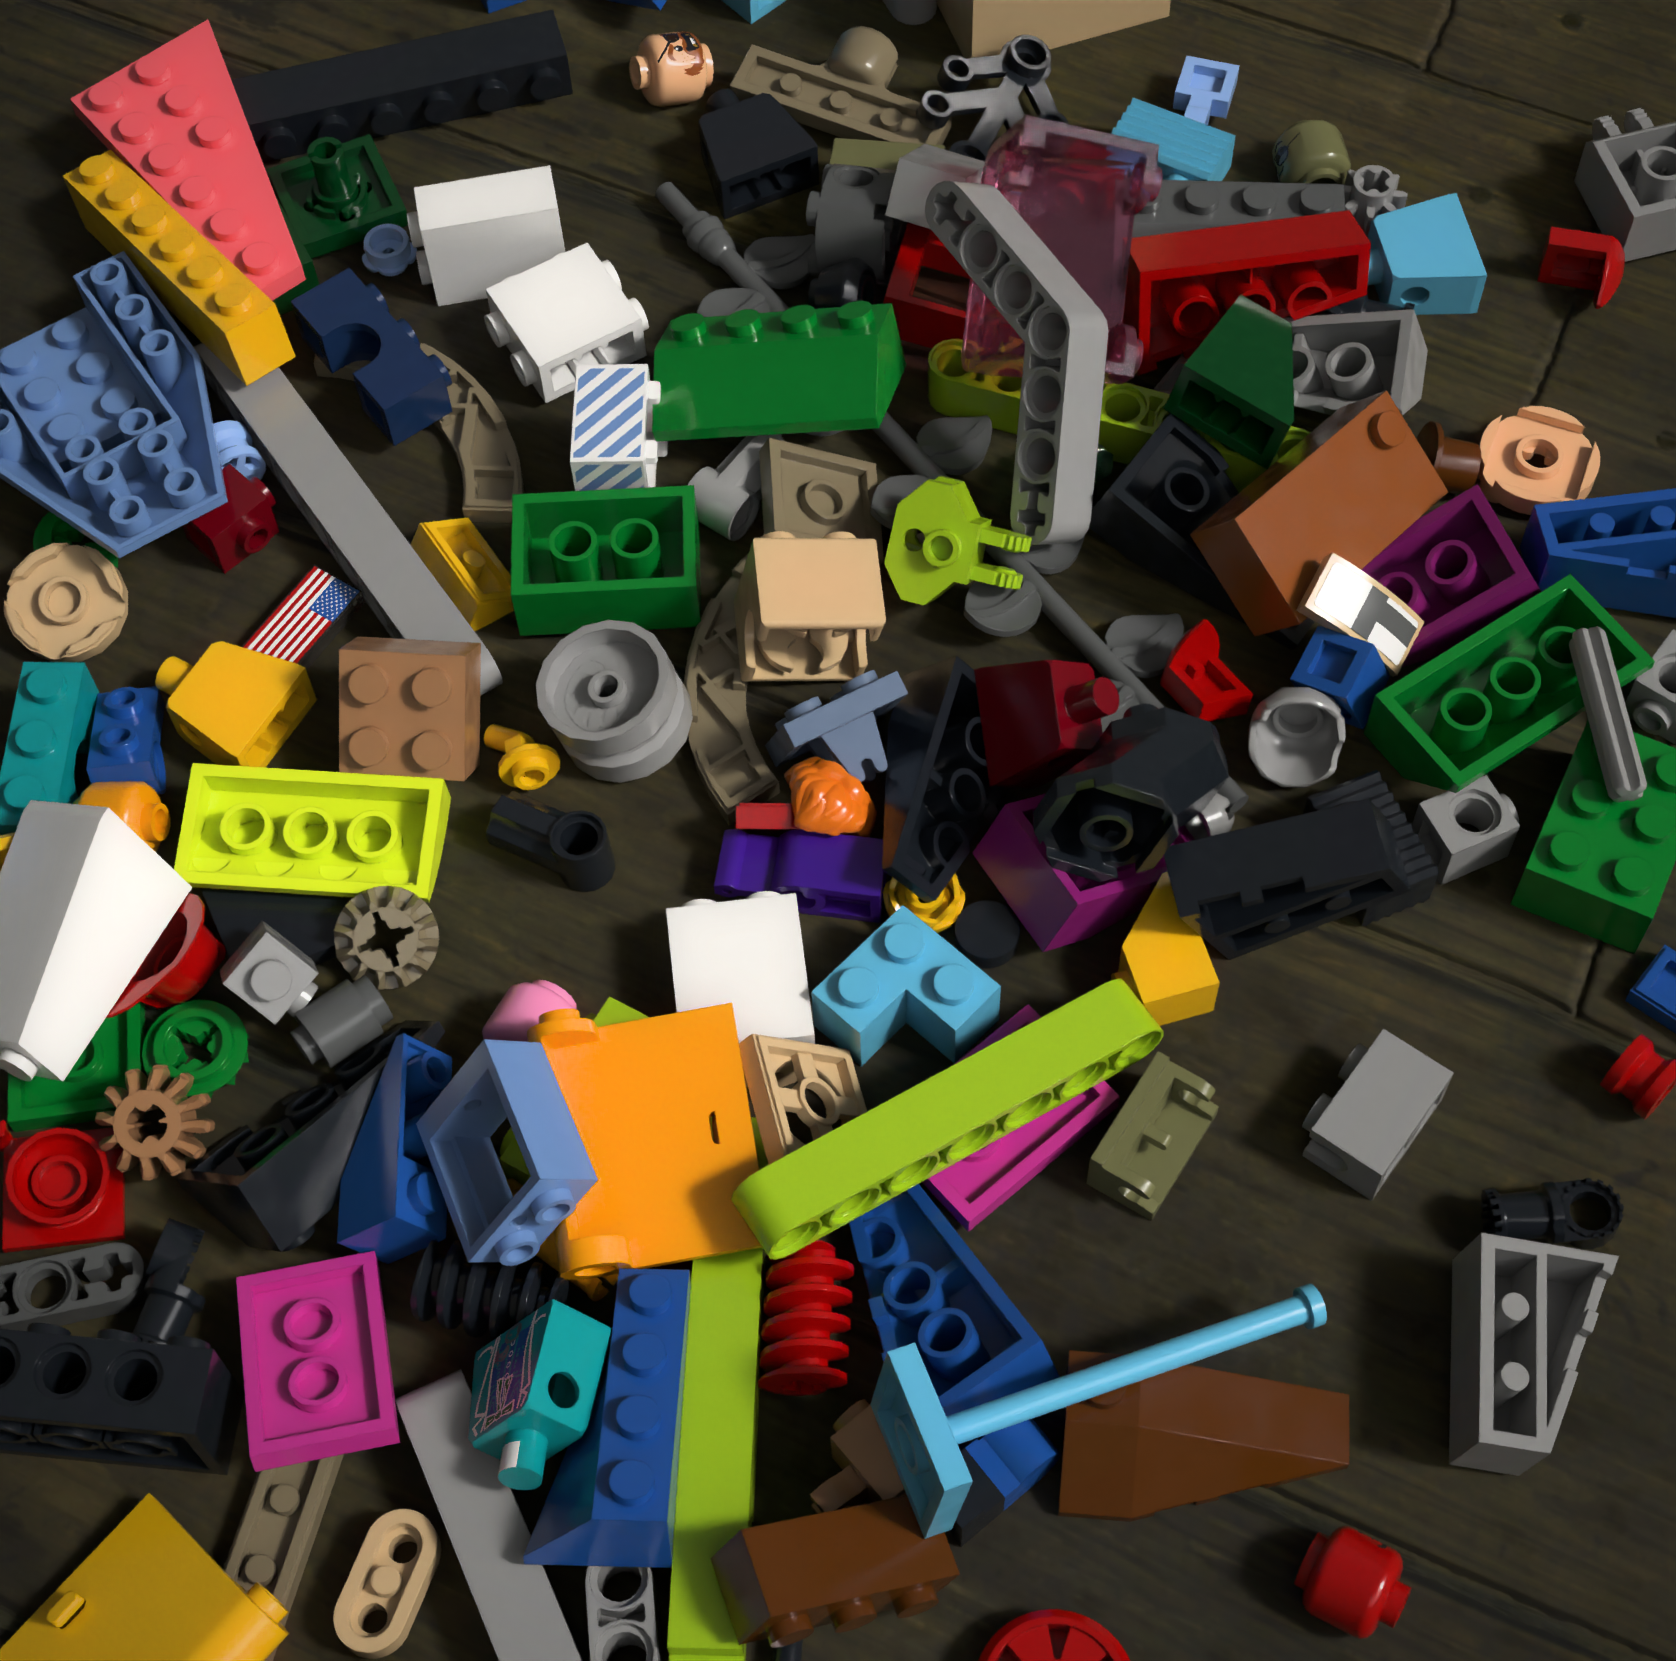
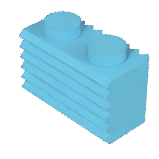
M1132 98L1131 104L1127 106L1126 112H1123L1121 120H1118L1116 127H1113L1112 133L1108 135L1107 140L1127 148L1124 179L1222 181L1232 164L1236 135L1145 101Z

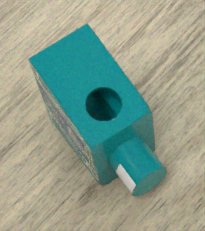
M555 1299L541 1306L475 1354L468 1440L474 1448L500 1460L499 1481L503 1485L516 1490H532L542 1484L545 1461L582 1438L587 1430L610 1338L611 1327Z

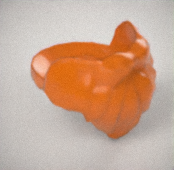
M814 756L794 764L784 773V778L791 789V804L795 827L807 832L828 834L830 836L845 834L870 837L877 816L875 804L870 798L869 793L865 791L862 782L857 777L849 774L842 765Z

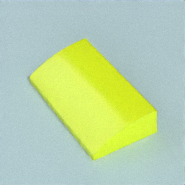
M192 763L174 870L188 884L196 888L354 898L359 893L373 887L396 886L415 893L425 902H430L442 856L451 796L442 778Z

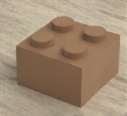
M357 636L339 649V772L465 781L480 765L481 643Z

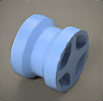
M233 420L214 423L222 469L231 464L248 480L253 476L261 480L266 471V463L260 452L252 447V437L245 425Z

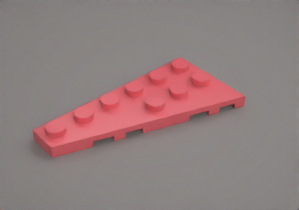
M208 19L70 98L75 114L93 134L272 301L306 280L297 251Z

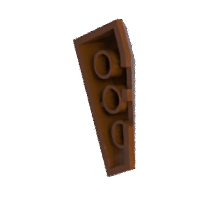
M1069 1350L1065 1375L1125 1354ZM1187 1364L1064 1407L1058 1516L1131 1522L1152 1517L1158 1511L1195 1503L1196 1506L1219 1500L1220 1496L1259 1486L1269 1488L1347 1469L1349 1466V1394Z

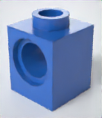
M1318 625L1290 680L1294 687H1309L1332 697L1341 708V715L1345 718V723L1364 729L1374 697L1377 693L1384 690L1390 674L1374 644Z

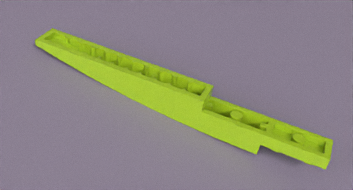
M751 1117L759 1167L762 1169L768 1165L757 1119L756 1117ZM763 1248L692 1261L667 1637L669 1661H746V1644L739 1645L710 1558L741 1529L752 1527V1522H754L760 1392L757 1382L760 1379L761 1369L759 1357L762 1347L761 1331L763 1324L766 1256Z

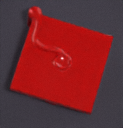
M0 1121V1151L4 1152L2 1250L4 1253L125 1239V1172H121L116 1168L117 1159L122 1153L123 1148L119 1147L109 1151H102L99 1147V1142L103 1138L114 1135L113 1127L85 1131L56 1127L37 1132L30 1137L13 1138V1135L8 1130L6 1121Z

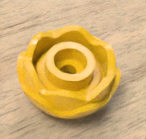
M955 873L936 901L921 903L917 895L892 877L885 884L883 899L889 916L904 905L936 933H939L949 928L957 920L963 910L965 892L962 890Z

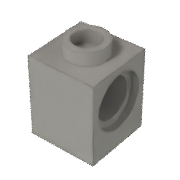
M1673 629L1652 657L1655 661L1653 667L1635 680L1625 705L1629 718L1634 720L1641 729L1653 735H1660L1676 745V694L1666 690L1669 689L1676 692V630Z
M1487 775L1480 777L1457 793L1447 791L1419 803L1412 823L1413 832L1418 834L1419 842L1424 844L1425 851L1430 854L1432 863L1437 865L1439 872L1437 880L1441 885L1508 857L1520 828L1518 813L1513 802L1507 795L1498 793ZM1465 823L1473 825L1480 832L1467 831L1463 829L1459 824Z

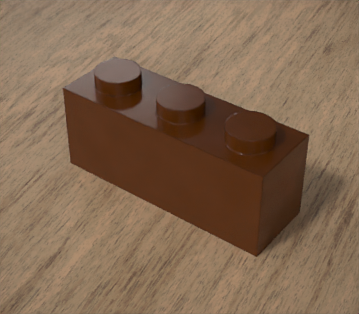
M907 1496L741 1529L710 1558L739 1645L768 1638L772 1648L796 1643L814 1632L813 1628L832 1624L836 1633L851 1631L872 1622L877 1618V1613L894 1609L897 1618H907L920 1614L937 1605L939 1600L936 1593L960 1575L945 1532L924 1539Z

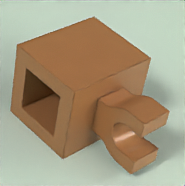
M865 1399L856 1402L837 1419L833 1426L836 1433L830 1437L832 1458L842 1471L829 1478L810 1494V1499L814 1502L811 1505V1509L815 1514L857 1506L865 1498L872 1503L907 1496L871 1405Z

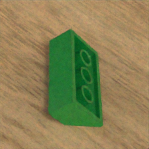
M853 301L841 307L815 309L810 305H798L785 311L759 313L753 309H744L730 315L704 317L698 313H690L671 320L654 349V381H659L661 385V401L659 404H653L652 432L654 439L658 442L880 428L906 367L892 303L871 305L867 301Z
M1569 574L1377 693L1374 697L1364 735L1404 779L1457 793L1586 710L1569 649V642L1574 631L1580 628L1589 629L1598 626L1606 632L1621 687L1650 670L1655 661L1593 596Z

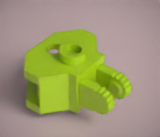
M938 476L934 480L929 479L897 504L884 565L900 599L920 605H926L936 600L957 583L967 585L974 580L1017 590L1020 589L1023 579L1021 573H1017L1012 568L982 563L986 544L1000 547L1005 551L1013 553L1029 552L1032 537L991 526L992 519L980 517L964 481ZM917 530L924 534L925 540L923 544L917 538Z

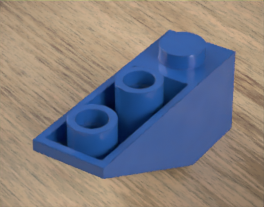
M405 1033L396 1036L340 1182L337 1243L360 1253L375 1251L377 1260L386 1264L395 1262L428 1247L432 1240L437 1239L440 1242L446 1239L447 1205L416 1123L451 1081L452 1057Z

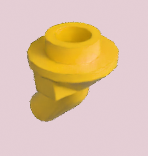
M491 724L486 729L484 734L485 745L506 753L498 763V774L503 783L522 790H534L547 784L560 770V757L556 750L550 746L535 743L534 739L526 733L498 724Z

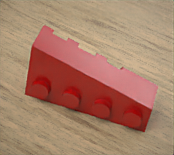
M1350 210L1123 239L1121 342L1139 376L1158 369L1156 363L1179 354H1183L1185 359L1190 358L1240 294L1282 318L1291 316L1294 321L1366 296L1371 242Z

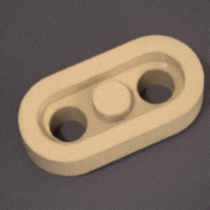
M411 1509L392 1510L379 1517L372 1524L338 1598L333 1615L334 1628L339 1639L352 1653L359 1657L378 1659L392 1654L404 1643L411 1630L441 1558L440 1538L431 1522L423 1514ZM404 1542L416 1543L417 1553L411 1561L407 1563H397L394 1561L395 1549ZM376 1610L387 1612V1622L383 1629L376 1633L364 1631V1620L371 1612Z

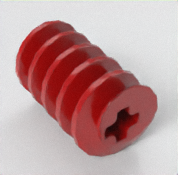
M818 1239L785 1258L773 1260L768 1257V1260L773 1265L766 1272V1286L771 1292L764 1298V1313L770 1319L762 1325L761 1331L762 1340L768 1345L760 1352L759 1357L760 1368L766 1373L757 1382L758 1388L780 1395L804 1396L821 1394L827 1389L842 1387L847 1384V1373L828 1367V1362L843 1360L849 1357V1346L830 1339V1334L844 1333L851 1329V1319L843 1314L832 1312V1308L852 1303V1291L845 1287L834 1285V1281L845 1280L854 1276V1265L846 1260L835 1258L836 1248L830 1243Z

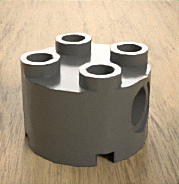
M835 163L833 165H825L822 175L821 192H810L806 209L807 225L816 227L815 242L811 245L808 257V272L810 276L819 277L820 272L826 267L851 258H861L873 269L877 284H889L899 250H896L899 237L904 236L908 222L885 215L896 170Z

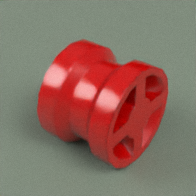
M1640 1034L1613 1064L1600 1083V1086L1611 1095L1622 1094L1632 1102L1633 1112L1645 1120L1676 1085V1059L1665 1060L1654 1051L1653 1041Z

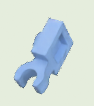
M1186 55L1175 90L1173 109L1185 111V117L1208 125L1210 116L1226 119L1236 88L1240 65Z

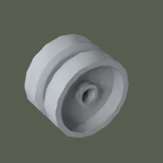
M605 620L580 627L557 643L544 659L536 681L539 710L576 767L597 780L622 783L647 777L668 764L687 740L693 720L690 695L655 635L633 622Z

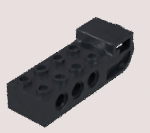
M30 1323L26 1331L1 1329L0 1325V1453L208 1474H228L245 1392L215 1350L211 1349V1345L206 1341L188 1336H172L168 1338L167 1344L141 1342V1339L132 1333L114 1329L99 1330L97 1337L93 1338L72 1336L71 1332L66 1328L49 1323Z

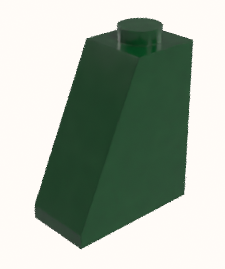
M1240 294L1183 365L1163 409L1268 469L1294 422L1292 323Z

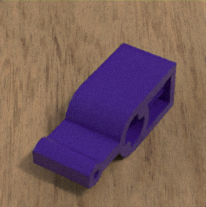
M738 829L725 830L715 877L714 891L715 894L724 897H748L761 891H773L781 895L796 893L798 912L801 914L881 923L884 904L883 891L888 879V873L882 869L883 839L845 834L830 836L804 830L786 831L780 837L748 834Z

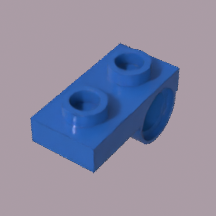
M156 686L145 688L122 687L112 692L97 694L86 767L90 783L142 781L153 787L157 794L165 793L166 770L160 746L165 704L161 691Z

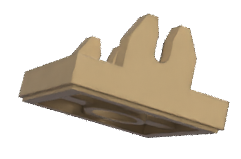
M751 1034L739 1043L746 1087H748L768 1165L805 1145L791 1133L786 1112L796 1113L801 1121L810 1127L813 1141L832 1131V1125L837 1120L841 1119L843 1125L867 1112L849 1049ZM796 1081L798 1082L792 1089L782 1088ZM805 1088L814 1091L822 1099L826 1108V1118L818 1116L810 1108L805 1098Z

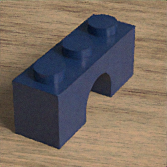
M347 268L291 300L302 339L331 373L356 361H372L355 371L353 377L364 412L394 446L453 412L447 387L452 385V380L445 365L435 354L428 357L421 350L414 330L405 319L401 318L396 321L392 317L383 295L373 283L365 286L350 268Z

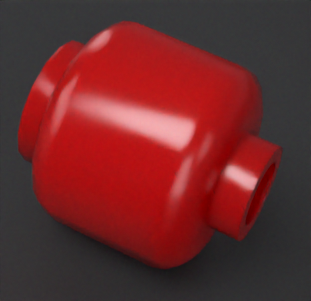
M1349 1526L1338 1527L1330 1536L1321 1532L1316 1535L1304 1557L1294 1583L1295 1586L1304 1590L1302 1596L1303 1605L1308 1613L1357 1639L1368 1638L1374 1633L1380 1622L1394 1628L1412 1590V1587L1399 1581L1403 1571V1560L1400 1553Z

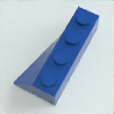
M619 1268L613 1327L588 1428L582 1438L567 1447L523 1555L524 1564L672 1568L691 1290L689 1270Z

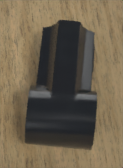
M515 791L506 796L501 795L491 810L490 822L485 832L489 844L559 873L565 885L576 891H596L612 879L616 869L614 854L606 826L601 818L594 813L582 810L565 813ZM581 849H592L591 851L582 855H573L575 852Z

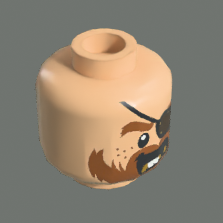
M680 31L646 36L639 45L637 56H632L629 64L633 87L636 90L641 89L647 101L654 106L662 107L697 102L703 96L705 88L709 87L713 81L714 70L710 50L706 44L700 43L697 37L690 32Z

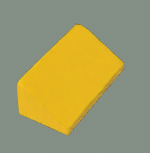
M468 517L419 523L410 545L475 632L514 611L511 599V575Z

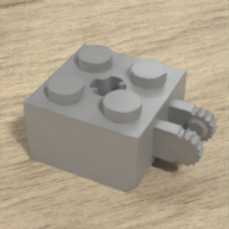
M1641 108L1626 112V115H1624L1625 120H1623L1625 133L1623 134L1609 115L1594 119L1591 128L1593 141L1586 142L1574 179L1602 234L1614 236L1621 243L1625 253V262L1676 250V121L1654 126L1651 119L1647 117V112L1645 113L1644 109Z

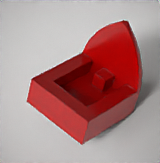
M1551 226L1540 260L1537 282L1594 290L1593 305L1595 309H1600L1611 299L1622 280L1625 265L1623 247L1619 240L1611 235Z
M1202 619L1188 630L1172 648L1166 660L1160 684L1188 715L1206 721H1214L1247 714L1253 693L1218 658L1220 649L1219 635L1208 620Z

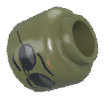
M1302 120L1294 123L1277 138L1272 149L1273 163L1279 183L1345 185L1347 171L1351 169V161L1342 134L1334 124L1324 120Z

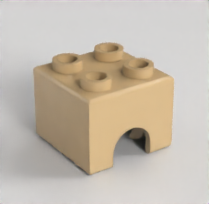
M785 531L770 532L761 538L753 539L733 601L742 681H850L864 674L868 664L866 629H869L870 641H876L886 622L875 539L856 538L855 535L849 532H833L822 538H795L793 534Z

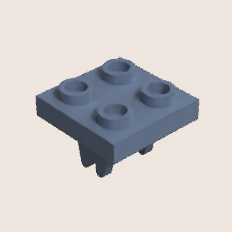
M875 670L868 671L840 686L842 691L830 697L831 702L822 705L817 696L784 713L785 718L775 723L778 731L765 745L775 767L811 751L814 756L839 763L849 774L857 777L861 782H872L876 778V773H883L888 767L876 720L885 716L908 694L898 671L880 679Z

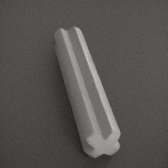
M1598 626L1589 629H1577L1572 634L1569 649L1608 796L1617 803L1627 800H1638L1643 796L1647 782L1606 632Z

